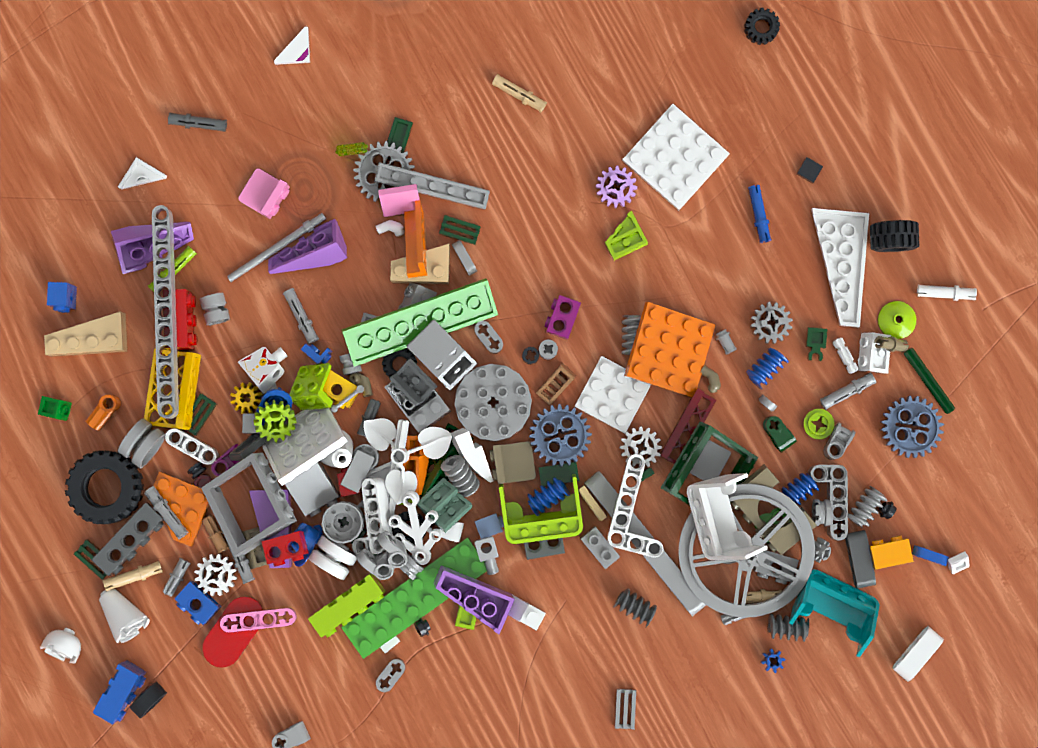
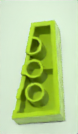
M371 573L316 612L308 620L321 638L325 635L328 638L337 632L335 628L338 625L342 624L344 627L353 620L351 618L352 615L355 613L360 615L369 609L367 605L373 601L376 604L383 599V593L386 590L376 576Z

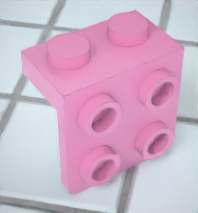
M256 169L241 192L239 201L271 219L272 216L277 214L282 199L285 200L288 196L290 187L281 179L279 181L261 169Z

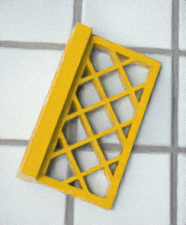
M154 349L144 419L150 422L152 426L190 430L201 360L200 354L177 351V358L185 356L184 364L180 368L178 367V374L182 380L181 384L178 385L179 413L176 416L175 424H170L166 418L161 416L155 422H150L151 413L154 410L158 412L157 404L153 400V395L157 392L156 349ZM162 350V353L168 356L171 351ZM163 369V374L165 376H168V374ZM170 404L169 407L171 409L165 413L166 415H170L172 413L173 409Z

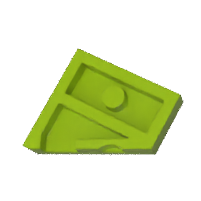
M632 211L627 214L625 220L619 224L613 235L605 242L613 260H617L648 245V241Z

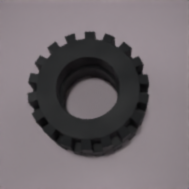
M892 220L870 225L871 250L876 252H901L920 247L919 223L911 220Z

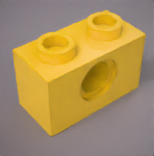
M330 370L322 391L328 397L335 400L334 404L337 405L353 393L357 386ZM335 385H341V394H333L332 389ZM358 394L340 406V408L344 409L346 406L350 409Z

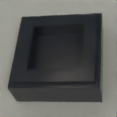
M806 157L797 175L813 184L823 166Z

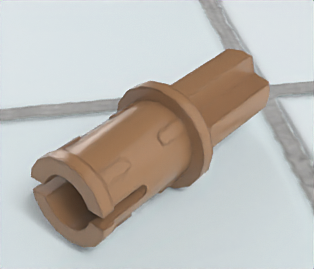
M213 516L205 517L202 522L209 534L208 538L212 540L218 554L229 549L221 534L222 530H219Z

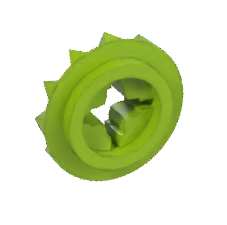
M814 409L804 418L803 428L807 435L813 439H824L833 432L834 419L828 411ZM821 416V423L826 427H819L816 432V425L811 423V421H818Z

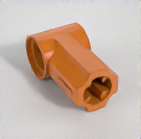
M102 396L99 404L85 422L93 429L100 431L113 413L120 408L121 401L118 396ZM109 398L114 402L112 408H108L106 405Z

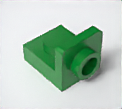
M42 396L38 415L67 421L72 403Z

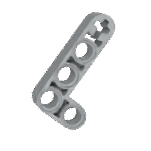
M814 465L809 468L808 475L815 482H827V499L831 501L832 517L830 526H827L828 536L833 540H843L848 534L847 470L842 465ZM816 468L822 471V476L819 479H816L813 474ZM836 468L841 471L839 479L833 476V471ZM835 488H839L841 490V496L839 498H835L833 496V490ZM836 507H839L842 511L841 516L838 518L833 515V510ZM833 520L842 521V524L838 523V529L841 530V533L838 534V537L837 534H834L833 532L837 529V523H833Z

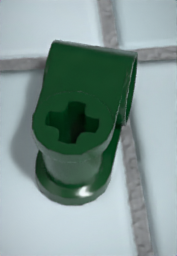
M769 416L763 421L764 430L780 453L797 442L794 435L779 417ZM770 421H776L775 429L769 428L771 425Z

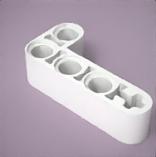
M381 477L368 478L362 483L368 537L358 538L353 542L352 549L356 555L364 549L363 543H365L366 549L372 554L386 552L380 546L377 537L384 531L392 534V527L389 525L390 510L385 480Z

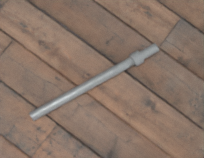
M323 213L310 221H305L302 223L303 226L229 274L227 277L230 282H233L306 232L309 233L314 230L315 226L326 219Z

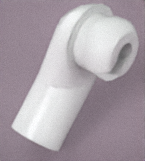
M393 220L376 225L379 234L386 231L394 232L397 237L404 234L403 225Z

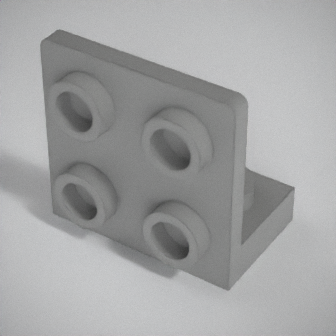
M709 440L690 474L703 481L719 477L731 452Z

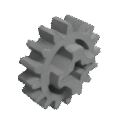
M768 302L766 308L763 304L760 305L761 311L755 310L754 313L757 316L751 317V320L755 321V323L751 324L750 327L756 329L753 334H759L758 340L765 338V343L772 340V343L775 344L777 338L779 341H783L782 335L788 336L789 333L786 330L792 329V326L788 325V323L793 321V319L787 317L790 311L784 312L785 306L778 308L777 302L773 306ZM775 311L778 312L782 317L780 318L777 315H775ZM766 312L765 319L759 321L760 316ZM770 318L772 321L776 322V324L773 325V328L771 325L767 324ZM784 325L782 331L777 334L778 327ZM761 328H764L766 331H768V335L765 334L761 330Z

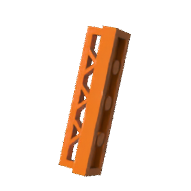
M416 200L415 210L404 211L408 278L427 276L424 211L421 200Z

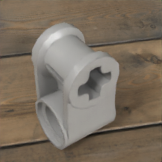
M838 422L823 449L825 457L830 460L840 458L855 436L856 431H850L841 426L842 423ZM831 446H835L838 449L836 456L830 453Z
M298 722L276 734L272 740V747L292 748L310 740L311 737L304 722ZM279 738L286 740L283 747L281 744H277Z

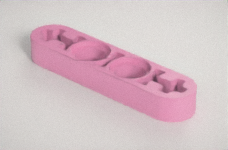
M292 608L236 613L224 616L220 621V626L225 632L292 625L296 621L297 615ZM288 611L293 616V618L289 619V622L286 619H280V624H277L276 612H279L278 616H283ZM267 613H270L274 618L271 624L263 622V616ZM237 616H240L241 628H238L239 624L232 625L231 629H229L228 625H225L228 618L231 621H237ZM246 616L254 618V624L251 627L244 624Z

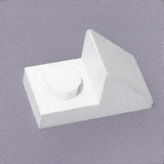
M513 595L515 600L508 615L537 630L546 613Z

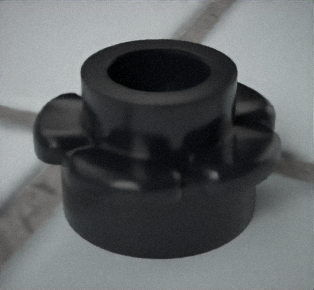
M892 501L883 502V508L879 507V515L881 518L890 519L895 514L897 508Z
M419 619L418 622L414 623L420 637L429 635L428 631L431 628L427 620Z

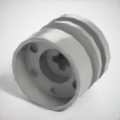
M342 501L335 503L323 515V532L335 543L344 544L351 542L360 535L364 528L365 519L363 512L352 502ZM347 517L346 521L349 522V525L341 526L342 523L339 519Z

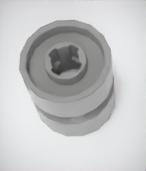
M224 293L211 294L199 299L202 310L206 311L204 319L207 326L230 320L229 311L224 307L226 305Z

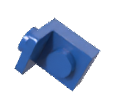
M305 344L301 348L317 364L327 363L332 357L330 355L332 351L329 348L321 356L319 355L321 351L313 344L310 347Z

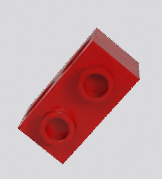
M303 531L262 541L267 564H273L274 567L286 564L285 560L291 558L293 562L304 559L303 555L309 554ZM294 541L299 545L297 552H293L291 549ZM275 547L280 549L279 557L273 555Z

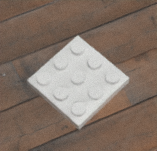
M601 356L574 407L625 434L651 384L624 376L625 368Z

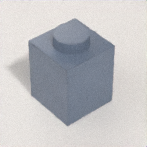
M497 513L474 521L481 539L503 532L504 522L502 516L498 517Z

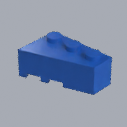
M128 660L118 664L116 667L117 673L114 678L110 679L108 688L102 694L93 711L95 715L112 725L117 721L121 722L126 714L124 709L127 704L131 705L136 697L134 694L138 687L141 688L146 681L144 677L146 671Z

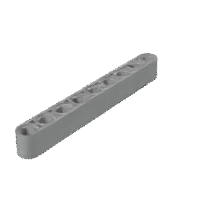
M598 471L585 481L584 484L608 514L613 517L618 493L601 472ZM621 498V504L624 506H628ZM632 513L628 532L654 539L637 516ZM624 514L617 515L616 523L619 525L625 524L627 521ZM631 539L634 546L638 548L641 544L640 539ZM657 543L650 544L649 552L657 553L659 545ZM664 550L659 557L643 555L692 617L706 606L692 592L682 572Z

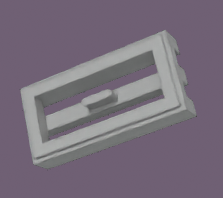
M617 689L615 729L635 730L636 690ZM621 693H624L623 724H619ZM628 694H632L630 724H627Z

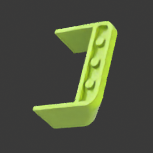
M572 474L574 494H570V496L565 495V499L561 500V511L540 513L539 516H536V514L523 516L520 504L517 502L506 503L504 485L499 484L506 539L512 544H520L579 535L583 529L576 474Z

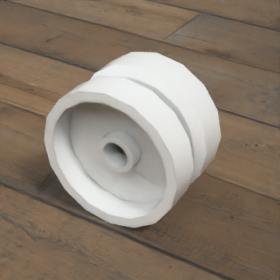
M322 535L317 544L326 553L320 550H313L308 559L333 576L345 580L350 571L341 562L347 565H354L357 560L356 554L342 543H335L327 536Z

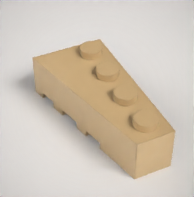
M117 312L45 335V355L52 357L127 352L126 314Z

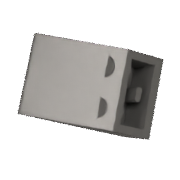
M434 319L407 345V348L449 390L478 364Z
M392 381L384 387L419 434L422 430L433 426L451 412L435 390L424 402L415 406L406 399L401 390L394 387Z

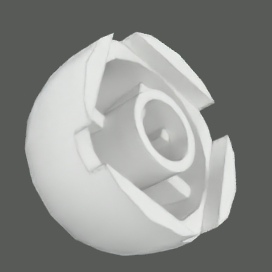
M64 628V630H54L47 634L40 649L46 648L45 653L62 661L66 657L70 659L69 663H76L81 652V643L74 636L75 632L73 630Z

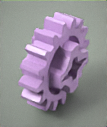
M616 166L614 171L609 167L608 173L602 171L603 178L598 177L597 179L601 183L596 184V188L600 189L597 192V196L602 195L601 202L608 201V207L611 203L614 204V208H617L618 204L624 207L625 201L631 203L630 196L635 197L636 195L632 192V190H637V186L633 185L636 182V178L631 179L632 172L626 174L625 167L622 171L619 170V166ZM617 175L622 176V177H624L625 179L622 180V179L618 178ZM609 178V185L604 187V182ZM614 183H616L617 186H621L619 188V191H617L616 189H612ZM629 187V192L624 197L623 190ZM608 195H613L616 199H612Z

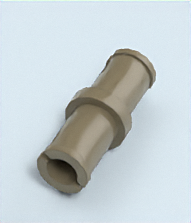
M878 336L874 343H879L875 344L876 348L886 349L889 352H905L909 345H903L908 344L906 340H899L893 336L888 338Z

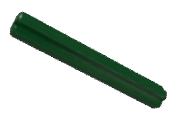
M913 348L905 351V357L946 414L954 411V405Z

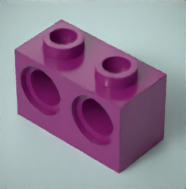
M559 295L558 299L554 298L551 306L554 312L552 317H547L544 326L547 328L546 333L568 340L581 302ZM567 303L571 310L568 313L561 312V304ZM556 321H561L564 324V329L556 331L553 324Z

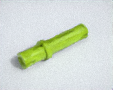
M189 246L174 260L175 275L197 255ZM168 269L161 270L160 277H167ZM153 281L150 285H148V287H149L153 292H154V281Z

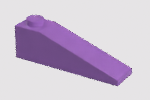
M336 219L316 227L313 230L314 233L306 239L304 236L301 237L294 247H286L268 259V272L275 274L330 266L346 259L347 246Z
M190 222L173 223L174 250L194 238ZM152 225L128 226L111 231L122 274L141 270L147 266V263L153 261ZM162 230L159 233V238H166L167 231ZM164 249L160 252V258H162L163 254L168 252L167 249Z

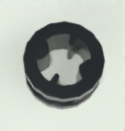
M527 347L522 353V358L527 364H535L539 359V352L534 347ZM532 350L531 353L533 351L536 353L534 356L535 360L530 361V359H526L527 351Z
M198 462L187 473L192 474L191 478L195 479L206 471V467H202V463Z

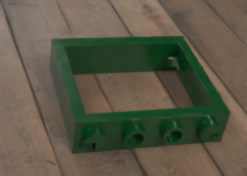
M701 421L698 423L661 486L662 490L689 507L688 498L679 493V490L711 436L741 455L731 474L747 473L749 475L758 459L757 456L712 426ZM746 478L736 482V484H741Z

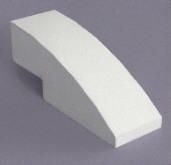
M464 428L451 432L453 445L459 455L463 456L469 467L488 482H493L482 446L476 442L473 443L469 431Z

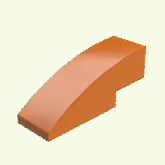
M417 434L407 435V450L421 446ZM423 449L409 454L408 461L403 463L405 472L412 471L417 477L415 492L418 495L422 494L429 458L425 456Z

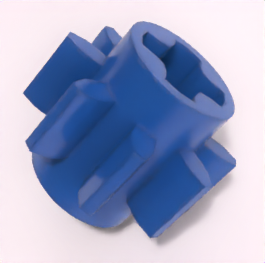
M770 648V653H762L765 658L760 663L767 665L765 667L766 671L772 668V671L776 673L777 668H784L781 663L786 659L779 657L781 651L778 650L775 654L773 649ZM770 657L775 658V660L777 661V663H776V664H773V663L771 664V662L769 661V658H770Z

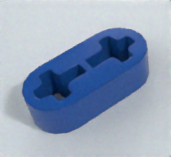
M914 545L912 555L939 565H947L948 556Z

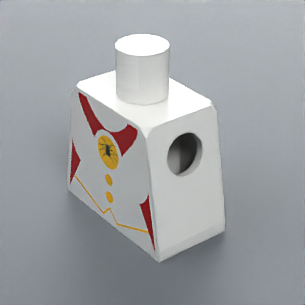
M262 347L241 359L238 363L263 394H265L284 374L285 370L279 363L287 357V354L281 347L272 354L266 347Z

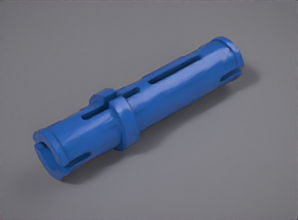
M753 185L748 187L759 243L772 241L768 227L770 223L766 218L760 185H756V187Z

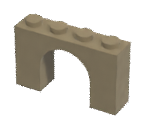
M764 464L741 484H759L773 488L779 481ZM738 499L730 501L736 510L740 508L744 512L742 516L749 524L753 522L757 527L755 529L756 533L767 523L758 515L760 500ZM801 507L800 509L803 511V513H804L805 516L807 517V519H808V521H809V523H810L811 529L815 528V527L817 526V524H816V523L813 521V519L807 514V512ZM791 518L768 540L769 543L767 545L774 553L778 551L782 555L800 540L798 530ZM772 524L760 537H766L777 524Z

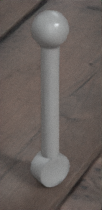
M362 385L357 386L353 393L337 405H332L330 408L331 412H337L340 406L356 394L364 392V387Z

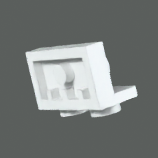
M873 332L861 334L858 371L888 373L890 352L886 349L876 348L875 344L879 343H874L878 336L888 338L891 335Z

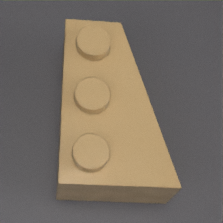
M446 244L426 250L427 276L408 278L406 257L391 261L390 281L392 283L449 285L450 245Z

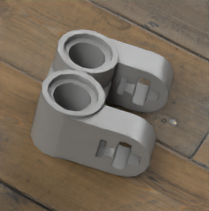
M384 531L377 537L379 544L386 552L374 555L369 550L363 549L356 555L360 565L380 580L389 579L393 575V570L403 567L408 560L404 543L388 531Z

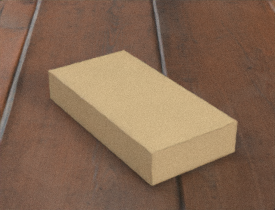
M582 486L578 489V492L599 521L604 520L607 516L586 487Z

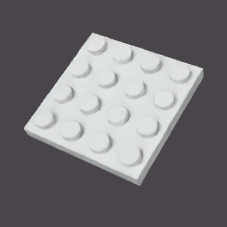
M672 104L622 161L679 211L730 153Z
M330 408L302 410L294 416L296 417V423H294L295 430H290L291 436L284 435L285 440L283 441L281 438H278L277 442L274 441V438H271L269 442L266 441L262 445L277 480L282 486L348 442Z

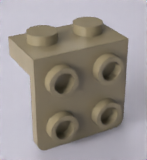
M530 442L494 445L493 450H490L491 462L495 461L496 469H492L494 481L498 480V484L535 479L536 473Z

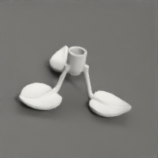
M385 418L364 421V432L371 446L376 450L384 451L391 444V460L393 463L398 464L401 471L395 469L389 472L385 478V487L395 504H401L406 492L415 491L417 488L415 473L412 471L405 472L403 463L408 461L409 454L423 449L426 457L431 459L441 458L448 451L452 434L440 427H429L422 430L418 435V441L421 446L411 450L405 448L396 449L392 440L396 436L397 429L392 421Z

